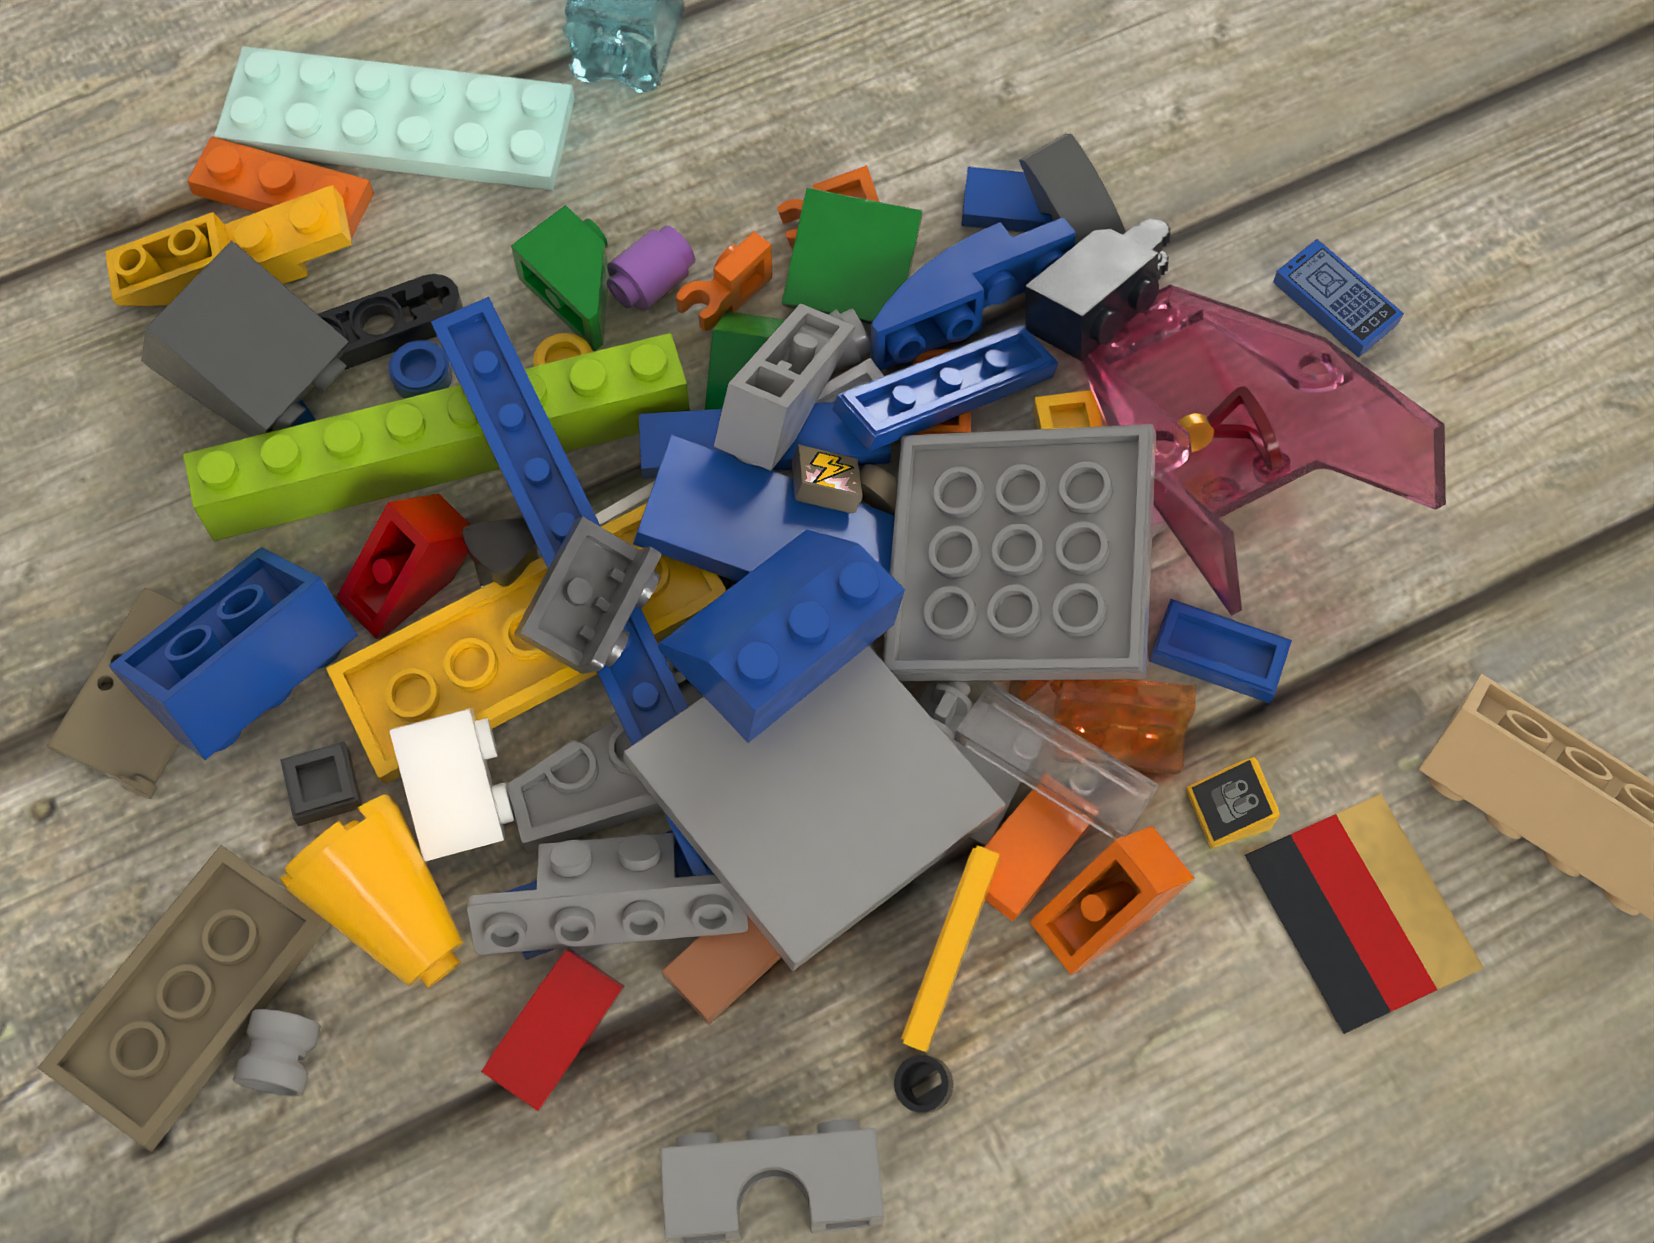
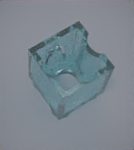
M684 0L567 1L564 10L566 21L563 33L570 42L572 59L569 69L576 78L585 82H597L602 79L617 80L639 92H651L656 86H660L684 12Z

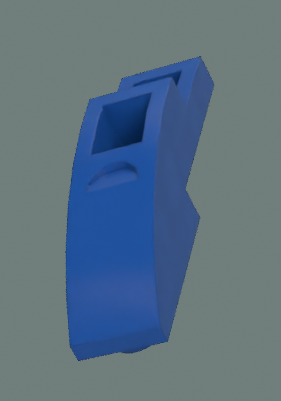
M1062 217L1012 237L1002 223L999 222L949 247L923 265L885 303L871 324V360L882 371L899 363H908L920 354L948 343L962 341L971 334L980 331L983 309L991 305H1000L1011 297L1024 293L1025 285L1074 247L1075 230Z

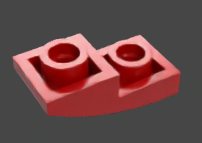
M567 948L523 1008L481 1072L539 1111L545 1105L580 1050L588 1043L625 986L572 949Z

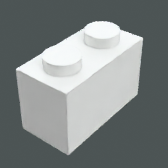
M473 708L389 730L424 862L500 842L505 839L504 824L513 822L515 819L505 782L493 785L487 759L498 757L488 718L476 721Z

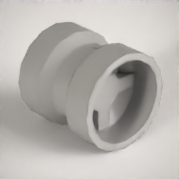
M267 1009L253 1010L246 1031L251 1039L248 1054L238 1059L233 1081L241 1086L265 1093L283 1096H302L308 1073L298 1060H304L307 1052L316 1047L321 1028L320 1024L311 1019L287 1012Z

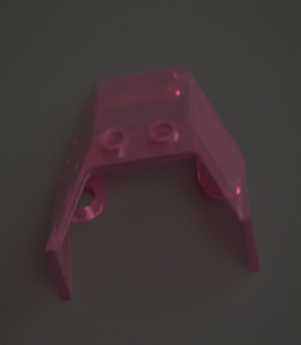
M1167 285L1159 289L1154 303L1147 311L1138 313L1118 330L1115 337L1109 343L1101 344L1084 360L1080 361L1105 426L1153 424L1156 431L1153 505L1231 616L1242 610L1234 531L1219 518L1314 470L1328 469L1435 510L1446 505L1445 424L1323 336L1173 285ZM1246 386L1260 403L1270 421L1280 446L1284 465L1273 471L1267 469L1255 446L1249 439L1213 438L1206 447L1192 452L1190 435L1177 422L1183 417L1194 413L1205 416L1210 415L1235 389ZM1242 404L1221 423L1247 425L1258 431L1254 421Z

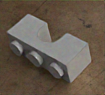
M839 1119L825 1121L817 1124V1134L789 1136V1128L786 1126L758 1127L746 1132L747 1140L719 1143L718 1134L691 1133L676 1137V1147L660 1148L665 1237L668 1243H718L741 1240L739 1219L741 1203L753 1186L769 1179L788 1181L802 1191L810 1209L812 1233L883 1226L884 1207L876 1129H860L858 1120Z

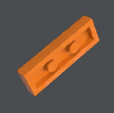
M212 136L187 180L193 195L253 212L265 210L333 185L343 197L351 239L374 195L370 180Z

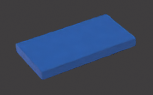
M671 435L633 545L642 548L651 546L664 556L739 582L807 529L859 543L890 574L895 515L862 503L859 504L856 513H847L795 500L793 478L757 465L746 464L738 458Z

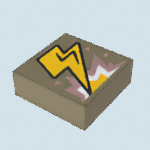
M798 444L791 461L795 500L847 513H856L863 497L857 458Z

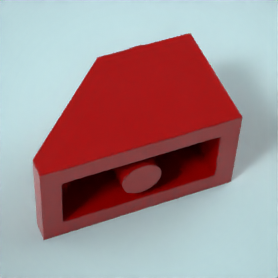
M439 493L388 502L336 599L375 639L385 637L453 581L480 533Z

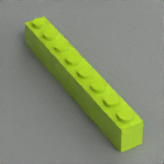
M671 333L525 369L564 452L639 434V414L690 411L687 382ZM460 385L183 454L193 508L213 541L500 469Z

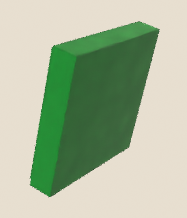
M806 188L782 305L796 309L801 303L827 315L835 309L841 314L853 308L861 322L872 324L885 303L909 279L923 216L922 210Z

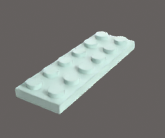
M243 46L214 137L296 160L554 190L575 98L573 86L570 84Z

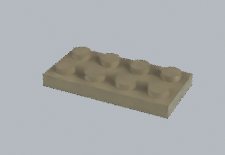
M220 845L37 1068L138 1144L152 1152L244 1036L252 1011L267 1007L330 927V924L286 889Z

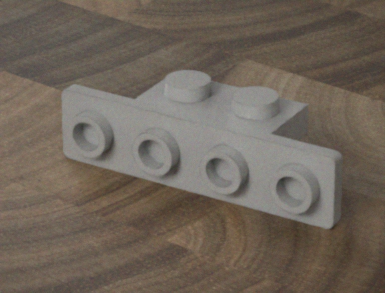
M674 833L636 834L628 837L581 841L567 840L557 843L539 844L536 890L472 895L468 898L467 904L474 949L479 955L742 933L748 930L747 914L716 875L676 878Z

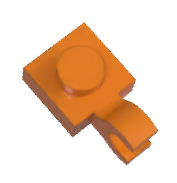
M753 231L738 246H729L716 261L713 268L714 279L710 281H692L680 288L676 295L677 310L683 314L693 304H705L707 307L698 314L699 327L704 332L714 328L726 310L736 312L773 278L772 245Z

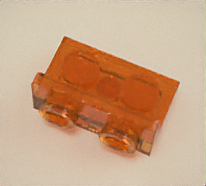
M1128 679L1061 680L1054 703L1052 761L1060 765L1179 774L1184 766V734L1195 712L1196 685Z

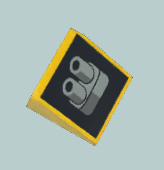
M1255 757L1235 763L1186 788L1187 795L1210 849L1269 831L1280 816L1279 809Z

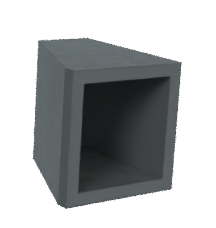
M231 240L146 327L141 361L242 432L253 437L272 432L273 430L277 431L293 427L306 411L299 402L314 386L320 392H325L346 368L347 365L340 358L349 341Z

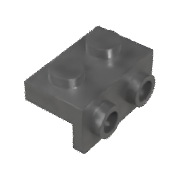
M583 516L575 519L513 635L581 674L600 671L604 665L612 666L620 657L628 642L629 632L624 627L635 607L638 609L642 608L657 587L660 575L654 569L662 553L651 546L638 550Z

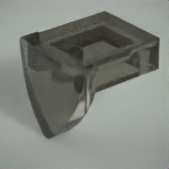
M524 518L477 523L466 526L462 531L464 542L474 562L481 588L492 582H496L503 587L509 586L523 573L531 562L541 558V554Z

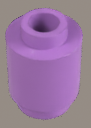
M666 225L659 231L651 229L608 263L607 269L610 278L607 280V286L611 294L622 306L626 308L634 306L641 311H646L688 276V268L695 263V255L686 239L673 227Z

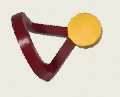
M1246 386L1235 389L1210 415L1205 416L1197 413L1187 415L1180 419L1172 430V437L1178 448L1183 452L1199 451L1206 447L1213 438L1249 439L1252 441L1267 469L1273 471L1284 465L1280 446L1270 421L1260 403ZM1242 404L1254 421L1258 431L1247 425L1221 423Z

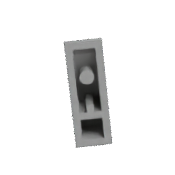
M800 303L729 382L714 447L735 455L746 464L758 465L771 471L796 440L849 344L855 326Z

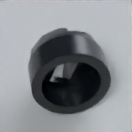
M912 1056L899 1066L895 1074L894 1089L896 1096L903 1106L914 1112L932 1113L938 1111L947 1104L953 1092L954 1082L949 1068L943 1061L932 1056ZM939 1073L941 1084L916 1099L911 1089Z

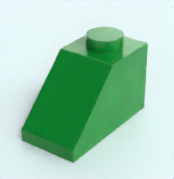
M565 205L513 243L511 249L518 279L576 335L586 340L595 352L604 343L608 297L607 280L609 279L605 249L608 247V242L601 229L592 220L587 218L582 221Z

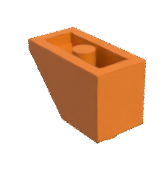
M1150 826L1113 841L1029 922L1069 974L1072 975L1151 919L1192 882L1195 877L1155 828Z

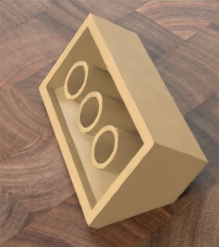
M1481 673L1430 749L1419 770L1429 776V783L1442 795L1455 801L1465 799L1485 812L1488 822L1499 832L1515 839H1519L1522 836L1544 850L1545 858L1561 872L1573 877H1578L1581 874L1603 888L1605 897L1620 910L1630 915L1641 913L1654 921V781Z

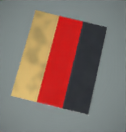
M1382 794L1244 855L1343 1034L1484 968Z

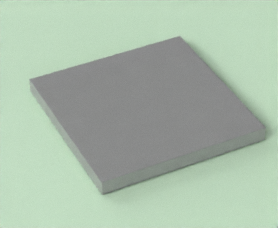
M1153 424L906 435L901 437L890 575L905 589V593L894 625L885 632L883 650L884 664L899 681L1146 679L1156 431Z
M870 646L862 650L749 743L744 740L705 697H702L623 753L625 764L792 971L800 967L997 817L1006 806V803Z

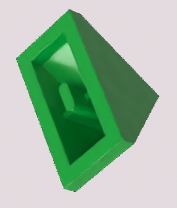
M725 312L712 331L704 410L723 409L729 382L785 321L784 319Z

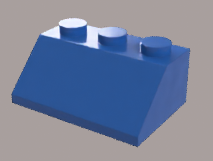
M806 529L659 643L658 649L744 740L749 743L890 629L895 623L905 589L859 543Z
M260 547L108 666L176 740L206 760L213 753L224 750L232 745L240 736L241 731L266 710L273 709L282 704L290 696L292 689L316 669L323 668L332 663L340 655L342 648L357 637L358 634L320 577Z

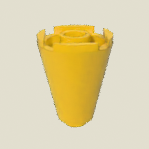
M383 794L358 807L366 819L360 823L358 820H353L344 826L338 821L308 844L285 867L284 871L287 875L281 876L280 882L292 895L407 986L422 980L427 988H430L461 963L455 952L464 942L430 870L423 860L421 851L399 805L390 794Z

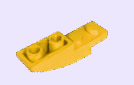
M333 185L226 224L214 212L105 251L112 300L118 306L169 305L231 240L282 284L307 277L306 261L352 245L343 197Z

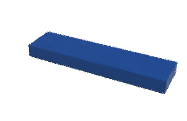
M1020 324L837 394L832 410L870 452L900 440L902 436L915 434L1053 378L1059 362Z
M835 402L815 403L796 440L771 471L792 470L791 461L798 444L857 458L858 465L890 463V444L869 452L832 410ZM722 409L639 414L640 455L643 479L656 478L671 435L737 458L735 455L714 447Z

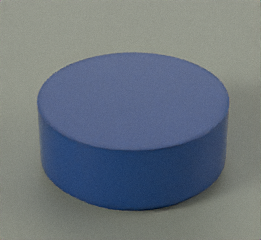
M417 340L406 343L394 352L389 362V374L393 386L404 399L446 389L450 386L452 370L444 350L433 342Z

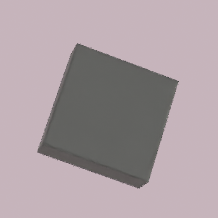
M345 741L280 759L293 819L298 826L357 810L358 807L362 806L350 751Z

